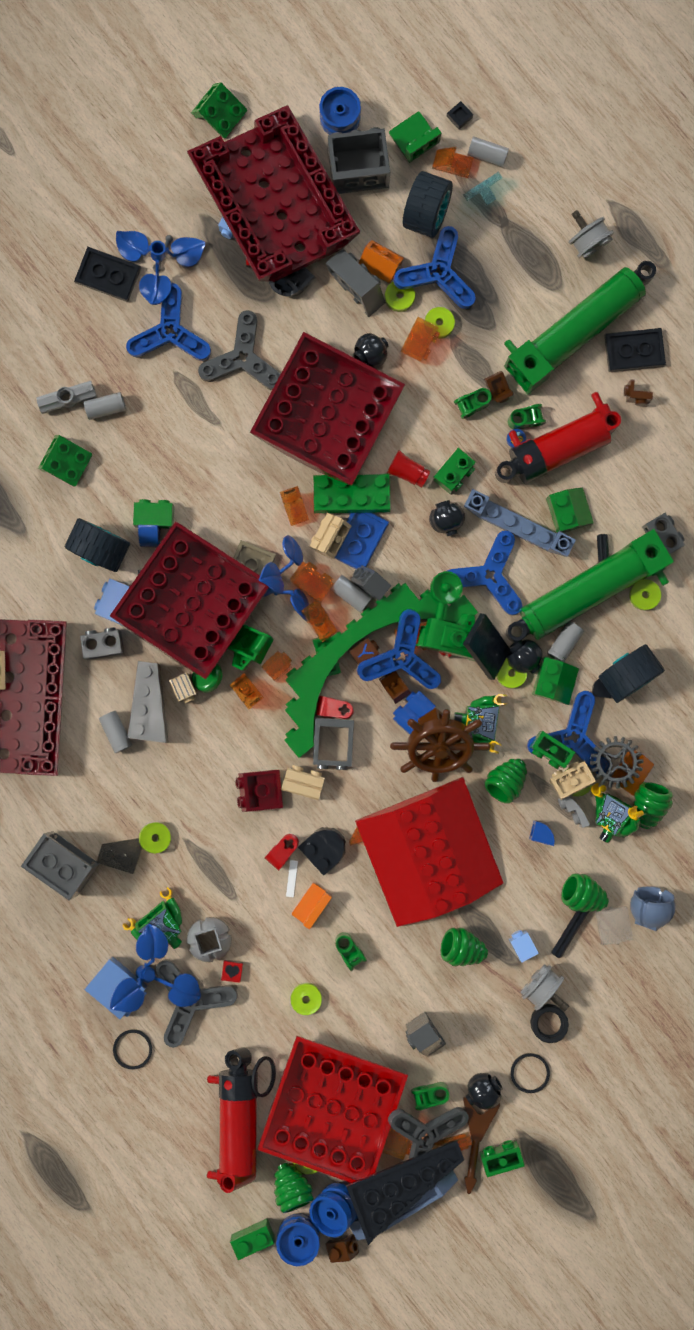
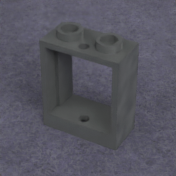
M315 718L313 765H317V769H328V765L336 766V770H348V766L352 767L354 720ZM320 726L349 728L347 761L318 760Z

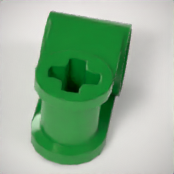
M480 388L470 394L459 397L454 401V404L458 406L462 414L461 418L465 419L487 408L491 402L492 395L488 389ZM485 395L488 400L480 402L477 397Z
M534 404L514 410L508 418L509 427L511 429H524L545 424L546 420L543 419L541 411L542 404ZM513 416H519L522 423H516L513 420Z
M342 932L336 936V948L350 971H353L354 967L361 962L367 961L359 946L356 945L348 933ZM343 938L349 940V945L346 947L339 945V941Z
M443 1082L422 1085L411 1089V1093L414 1094L416 1101L415 1109L418 1111L444 1104L449 1100V1088ZM442 1089L446 1094L438 1097L435 1092Z

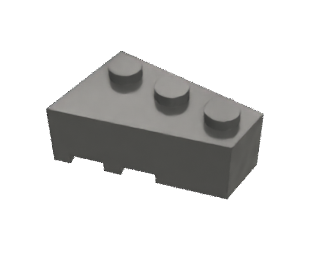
M342 249L326 262L329 273L345 291L348 290L355 297L353 300L356 304L360 302L364 306L365 314L368 317L386 303L380 288V280L375 275L371 276L367 267L364 264L360 265L351 252L348 254Z
M423 1012L406 1024L407 1031L405 1033L407 1034L408 1043L413 1050L417 1048L419 1053L426 1057L446 1045V1042L426 1012Z

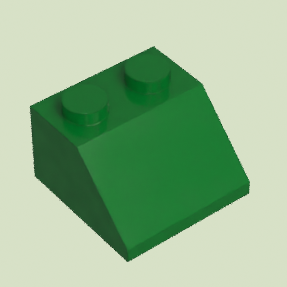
M583 487L563 490L550 494L546 498L556 533L558 531L564 533L594 524Z
M542 658L532 695L569 705L579 668L551 658Z

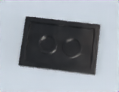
M87 246L74 282L128 302L141 266Z
M662 328L606 333L604 335L609 372L664 367L666 365Z
M480 613L463 645L488 679L495 680L510 650L487 615Z

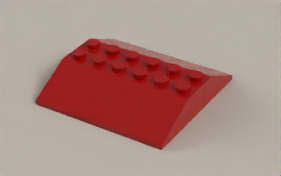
M463 777L355 820L397 927L436 918L476 901L504 883Z
M296 1036L257 1150L350 1183L374 1174L391 1128L388 1117L398 1107L408 1074Z

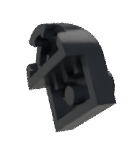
M304 267L280 280L270 281L269 284L277 294L285 297H295L300 295L316 277Z
M321 827L301 843L298 848L324 876L344 857L346 841L338 830Z

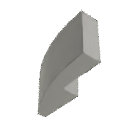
M570 796L563 800L558 799L562 810L565 809V812L574 811L572 818L576 825L579 824L581 828L590 825L582 809Z

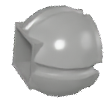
M206 917L204 921L200 919L195 922L187 935V944L191 946L189 949L191 954L203 962H213V959L220 960L229 951L232 940L231 935L228 934V926L220 919L214 917ZM214 930L219 947L203 952L198 935Z

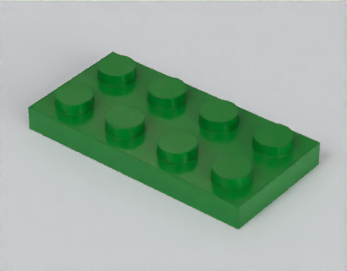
M389 474L357 475L352 486L326 475H313L314 513L390 512Z

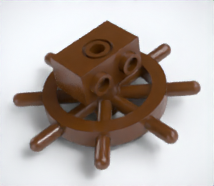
M434 708L420 717L418 723L414 719H409L407 724L413 731L409 735L407 742H393L390 744V748L392 750H408L410 761L401 766L400 770L402 773L417 767L425 772L432 773L431 780L433 782L439 780L440 773L451 772L458 768L471 773L473 768L467 762L472 757L473 752L488 751L491 748L489 743H474L471 732L482 725V721L477 719L466 726L459 721L450 719V710L445 709L442 713L437 708ZM425 738L428 742H420V741H422V740ZM417 750H427L422 754L417 752ZM452 750H461V751L458 752L457 754H455Z

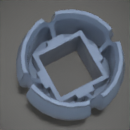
M647 886L635 890L630 902V909L635 919V924L654 931L665 926L675 914L676 904L674 895L667 890L661 892L658 887Z

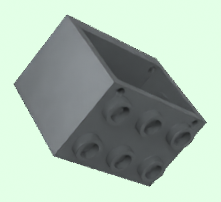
M374 127L367 131L353 130L350 133L335 132L328 135L331 178L339 194L389 188L390 166L385 128Z
M51 831L42 835L21 867L70 901L79 895L100 864L63 837Z

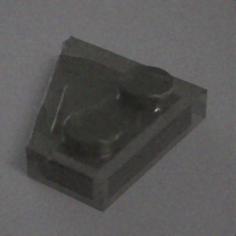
M139 838L102 844L97 863L134 874L142 851Z

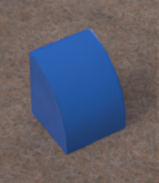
M138 525L140 547L157 548L159 546L161 529L158 525Z
M533 821L529 839L554 846L555 840L551 829L541 822Z

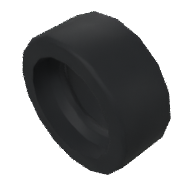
M544 1004L539 1010H534L531 1015V1029L542 1042L556 1043L562 1040L568 1032V1018L563 1010L556 1005ZM553 1012L559 1016L561 1026L558 1032L547 1035L540 1031L538 1021L542 1014Z

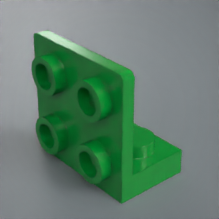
M222 82L211 86L192 110L191 114L195 118L203 117L222 138H226L247 112V108Z
M419 111L389 131V135L409 163L439 144L442 134L438 127L432 130Z
M55 435L38 469L48 472L69 485L76 487L92 457V453L60 435Z

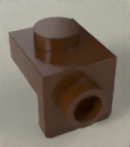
M502 371L484 379L488 390L491 392V399L495 402H506L510 399V396L514 395L513 391L509 389Z
M630 379L627 385L624 386L623 394L626 396V402L635 403L636 406H646L653 399V392L634 391L635 380Z
M397 671L388 673L379 679L395 704L411 694Z
M350 1234L345 1239L329 1240L325 1243L331 1263L351 1261L359 1253V1246L354 1234Z

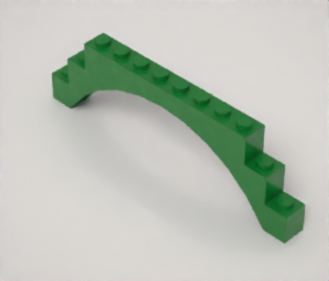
M398 583L390 590L392 594L387 598L384 595L380 601L377 600L376 607L372 610L368 607L361 613V619L357 622L353 619L346 625L347 630L345 632H337L331 637L332 642L329 645L325 643L316 649L317 654L314 657L309 655L301 661L303 666L298 670L294 667L286 674L288 677L285 679L286 682L299 696V699L296 700L294 697L286 703L287 708L285 711L299 728L296 730L293 727L285 734L287 738L284 741L298 758L314 746V715L318 696L326 677L339 658L354 643L371 632L390 624L398 623L401 613L407 609L415 610L419 614L420 620L435 618L439 602L432 597L429 589L420 595L421 600L419 601L406 583L402 586ZM462 595L456 602L451 603L450 606L446 604L443 621L457 624L462 614L476 615L478 611L466 596Z

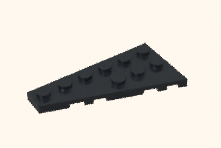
M457 1140L346 1185L368 1245L381 1232L383 1233L397 1218L399 1219L417 1203L426 1192L435 1187L444 1176H447L464 1161Z

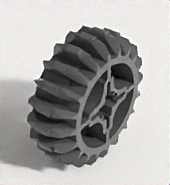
M614 736V742H611L610 738L607 737L606 745L602 741L599 742L602 747L601 749L596 746L594 747L598 755L591 754V757L596 759V761H590V765H596V768H593L591 771L592 773L599 772L595 776L596 779H599L601 776L604 778L601 781L602 785L607 780L609 781V788L612 787L613 783H616V789H619L621 782L626 788L627 780L631 784L634 783L632 776L639 778L640 775L635 771L643 770L642 767L637 766V764L644 762L642 759L637 760V757H640L642 753L638 752L635 754L634 751L638 749V746L635 745L631 748V740L625 744V737L621 738V742H617V736ZM612 747L622 748L616 755L606 752L607 749ZM627 752L630 753L633 760L632 769L624 762V756ZM622 754L620 763H622V766L617 765L611 771L613 767V762H611V760H616ZM601 756L610 764L606 773H604L600 765ZM616 770L628 773V775L622 778L611 777Z

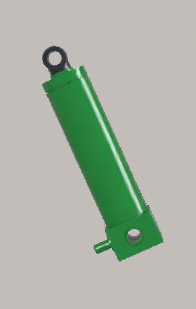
M643 261L635 271L627 267L622 268L532 342L528 340L519 348L511 340H507L504 343L512 353L508 356L504 367L527 395L544 383L558 366L646 296L644 285L649 284L656 274L654 263ZM641 270L647 271L649 276H644Z
M652 529L630 542L618 552L520 608L519 611L522 618L507 627L506 636L512 642H518L529 634H532L536 640H540L651 575H656L664 586L669 583V580L663 570L674 561L655 529ZM646 551L649 552L651 558L647 556ZM513 627H518L521 630L519 637L512 635Z

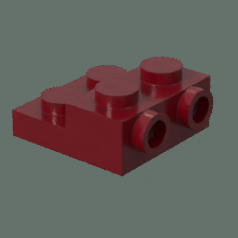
M280 769L238 773L239 777L235 780L236 788L240 789L237 805L238 808H241L242 812L283 808Z

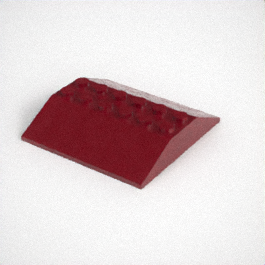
M303 332L250 433L284 455L309 468L352 486L405 384Z
M175 521L112 611L110 617L177 663L207 679L269 587L259 581L260 575Z

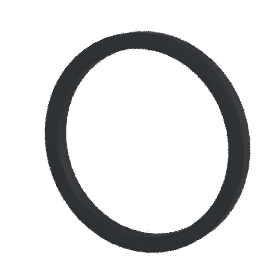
M134 1029L124 1031L114 1042V1058L120 1066L126 1069L141 1068L149 1061L152 1055V1043L149 1037L142 1031ZM128 1033L140 1034L149 1045L147 1059L137 1066H128L122 1063L116 1053L119 1039Z
M523 1054L512 1064L511 1079L514 1085L522 1092H539L549 1081V1066L537 1054ZM525 1057L540 1059L547 1071L544 1083L533 1090L520 1087L514 1079V1068Z
M261 1057L253 1069L252 1089L258 1097H266L274 1086L276 1068L274 1061L270 1057ZM264 1060H268L272 1068L271 1082L268 1089L263 1094H260L256 1088V1073L260 1064Z

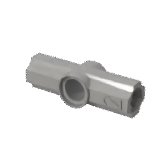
M88 381L72 387H61L56 392L36 398L41 413L45 414L64 407L71 408L77 403L96 398L97 396L92 381ZM65 394H71L68 401L62 400Z

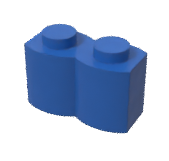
M413 691L405 699L408 703L404 707L400 705L392 713L395 715L393 720L409 735L413 729L408 726V720L414 719L418 723L420 717L436 707L420 691L417 693Z

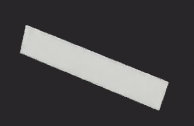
M290 860L286 897H294L298 861Z

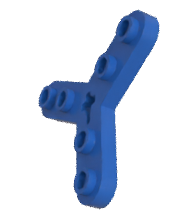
M452 226L444 227L438 236L432 262L399 269L393 278L395 286L399 289H409L436 283L460 308H470L475 302V294L450 268L458 240L457 230ZM437 267H439L440 270H443L441 275H439V273H433L436 271Z
M171 283V292L162 302L160 324L128 340L126 349L132 357H141L169 342L196 360L205 361L210 357L211 348L209 344L180 325L182 291L177 284ZM171 327H173V331H174L178 336L176 337V335H175V334H172V333H169V334L167 335L166 328H171Z
M501 531L496 536L484 566L447 570L455 573L461 579L463 588L485 585L506 614L516 615L520 612L519 609L522 608V602L501 574L515 543V537L510 531ZM487 570L495 573L493 578L497 583H494L491 578H485Z
M407 609L401 613L394 649L367 659L358 665L357 674L362 680L371 681L402 668L428 689H434L441 683L440 674L414 653L420 626V616L415 610ZM402 652L407 654L404 661L398 659Z
M582 691L575 697L566 729L547 734L575 751L583 762L585 761L592 770L596 768V765H590V761H596V759L592 758L591 754L598 755V752L594 750L596 745L586 736V731L594 708L595 697L589 691ZM572 732L579 735L575 743L573 740H564V738L571 736ZM536 736L530 738L527 742V749L531 754L533 750L529 747ZM601 756L600 765L604 773H606L610 764Z

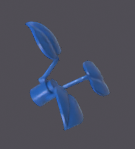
M116 232L117 248L124 259L136 262L141 258V255L146 256L150 252L151 258L156 263L155 275L146 274L139 282L141 295L151 305L162 303L171 292L170 279L164 275L159 276V262L165 259L166 253L172 258L176 257L179 265L192 267L199 262L205 248L204 241L197 238L183 237L176 239L171 244V252L161 241H154L149 245L147 237L140 232Z
M287 535L283 538L282 546L290 562L281 570H279L275 563H267L261 572L259 581L269 587L263 597L273 593L275 596L290 594L292 606L307 622L310 606L306 595L300 589H295L294 591L284 590V583L280 576L281 573L294 563L300 566L303 562V553L299 544L294 538Z
M147 924L136 942L137 955L143 960L150 961L137 968V982L133 978H126L117 985L110 1001L111 1010L122 1012L138 1010L142 1006L145 997L144 992L140 989L142 981L149 983L156 980L171 987L168 998L176 1006L187 1007L199 1001L201 993L198 981L194 976L185 973L180 974L175 978L174 984L156 977L155 970L149 967L155 962V958L161 959L165 957L168 951L167 938L156 926Z

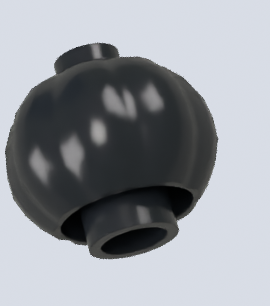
M366 333L358 338L353 356L355 359L377 369L386 361L388 355L387 348L389 347L388 342L383 337L380 338L375 334Z
M450 500L435 504L436 509L432 510L429 516L431 527L438 533H446L447 537L457 534V529L465 521L463 508L457 503L451 504Z
M527 639L514 642L508 648L510 653L507 655V661L514 671L518 673L530 672L533 674L539 670V663L543 653L536 642Z
M477 1073L470 1078L467 1085L468 1094L466 1095L471 1106L476 1105L483 1110L496 1107L502 1097L500 1091L503 1090L496 1076L492 1077L488 1073Z

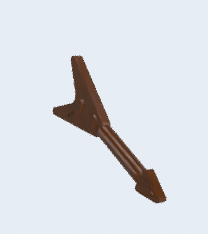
M463 1097L465 1111L469 1116L468 1126L472 1139L468 1173L464 1177L467 1193L470 1194L477 1182L475 1172L479 1144L500 1107V1102L496 1107L479 1114L469 1104L467 1098Z

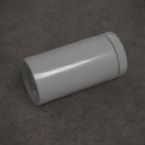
M473 136L467 155L503 167L509 148Z
M121 392L84 401V408L89 420L126 411Z
M343 575L338 578L331 588V591L360 613L372 600L371 596Z
M570 621L564 626L547 654L555 660L565 662L584 630Z
M112 711L99 718L114 753L132 746L116 711Z

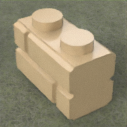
M327 513L321 521L316 535L312 537L309 547L319 554L334 560L352 526L342 518Z
M292 765V768H287L281 790L319 800L325 779L321 777L322 773L313 770L310 773L303 772L304 768Z

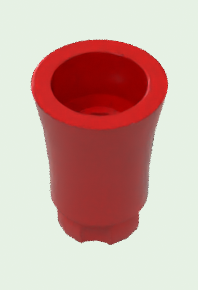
M398 450L387 474L422 488L430 471Z

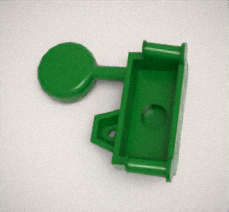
M451 571L438 573L430 583L432 597L439 602L436 617L427 619L426 626L420 627L419 640L416 646L475 661L463 645L476 622L475 615L462 614L457 624L443 621L446 604L456 602L460 598L463 589L461 579Z
M244 624L228 647V650L234 652L232 666L244 671L252 662L261 665L274 639L270 635ZM217 664L207 679L193 672L192 682L194 687L205 693L215 690L223 677L220 665Z

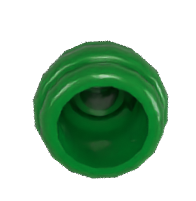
M510 759L508 762H504L502 765H498L495 769L491 770L485 780V788L488 793L504 804H510L519 798L527 775L525 762L521 759Z
M643 782L634 794V805L637 806L638 811L642 810L644 812L639 825L644 829L656 827L673 805L672 791L660 784Z
M572 874L563 885L561 892L562 902L572 911L599 912L608 905L609 899L607 898L606 891L587 874Z
M460 927L447 930L442 939L440 953L443 961L456 967L459 965L466 966L481 963L487 958L488 950L484 942L475 937L473 933Z
M288 1162L278 1166V1171L274 1174L277 1179L274 1182L276 1187L274 1194L276 1196L275 1203L280 1207V1211L288 1213L311 1203L314 1200L312 1195L313 1188L308 1184L307 1178L302 1177V1173L297 1171L296 1166H289Z

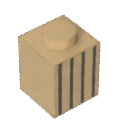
M189 673L169 680L178 702L184 701L186 704L195 700L194 696L198 695Z

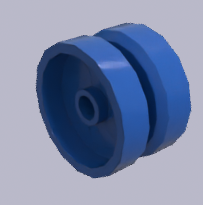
M334 87L326 91L319 104L320 124L323 130L328 135L335 132L350 133L353 130H357L361 119V106L357 94L346 87Z
M341 1183L329 1184L315 1198L309 1209L310 1218L314 1226L328 1237L342 1236L358 1218L348 1189Z
M302 1213L292 1214L282 1221L276 1240L277 1252L280 1258L287 1264L297 1267L307 1265L317 1256L320 1247V1231L314 1226L309 1215Z

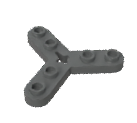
M245 310L239 315L234 350L205 361L199 366L198 373L203 381H214L242 369L267 389L272 390L280 373L253 353L257 329V317L254 312ZM241 353L248 355L245 362L241 359L237 360L240 358Z
M168 959L160 961L156 966L158 978L174 984L175 978L182 974L176 965ZM164 984L168 991L172 989L171 987ZM229 985L200 989L201 997L195 1004L187 1007L176 1006L164 1034L165 1044L174 1048L182 1043L195 1010L226 1007L234 1004L237 999L236 989Z
M456 1107L424 1124L406 1111L396 1109L389 1115L388 1122L395 1131L412 1141L410 1159L432 1150L435 1142L466 1125L469 1116L462 1107Z

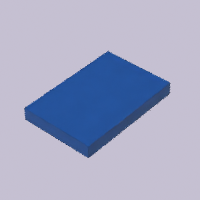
M351 513L347 523L352 527L334 559L357 569L362 565L367 567L389 522L373 513Z

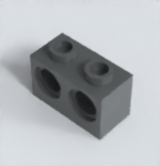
M666 512L642 526L645 533L655 529L669 554L685 545L683 535L679 531L677 532L673 526L675 525L674 520L670 515L667 516ZM657 522L664 525L663 531H659L656 528ZM667 538L673 540V548L667 546Z
M363 565L354 571L351 581L356 586L379 601L391 587L376 571Z
M115 627L106 628L101 633H97L96 630L86 631L85 635L80 636L83 659L89 660L124 654L122 634ZM114 636L116 638V644L112 647H109L107 644L108 638ZM95 639L97 646L95 649L90 650L88 643Z

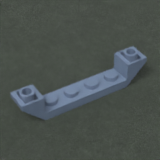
M472 489L464 507L477 517L505 531H510L513 535L547 552L568 557L576 539L559 531L557 533L550 531L490 501V497Z
M454 1171L444 1176L435 1187L426 1192L417 1203L399 1219L397 1218L391 1223L387 1229L444 1196L458 1181ZM357 1218L351 1224L350 1229L358 1241L366 1238Z

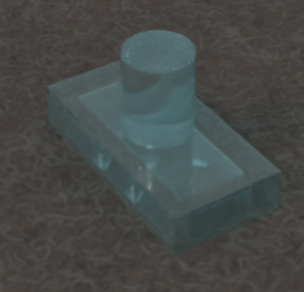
M498 171L463 194L466 201L479 193L486 205L495 201L496 197L490 186L502 179L501 174Z

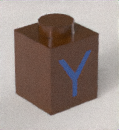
M367 638L349 653L359 665L361 662L379 655L378 649L380 647L374 640L370 641Z

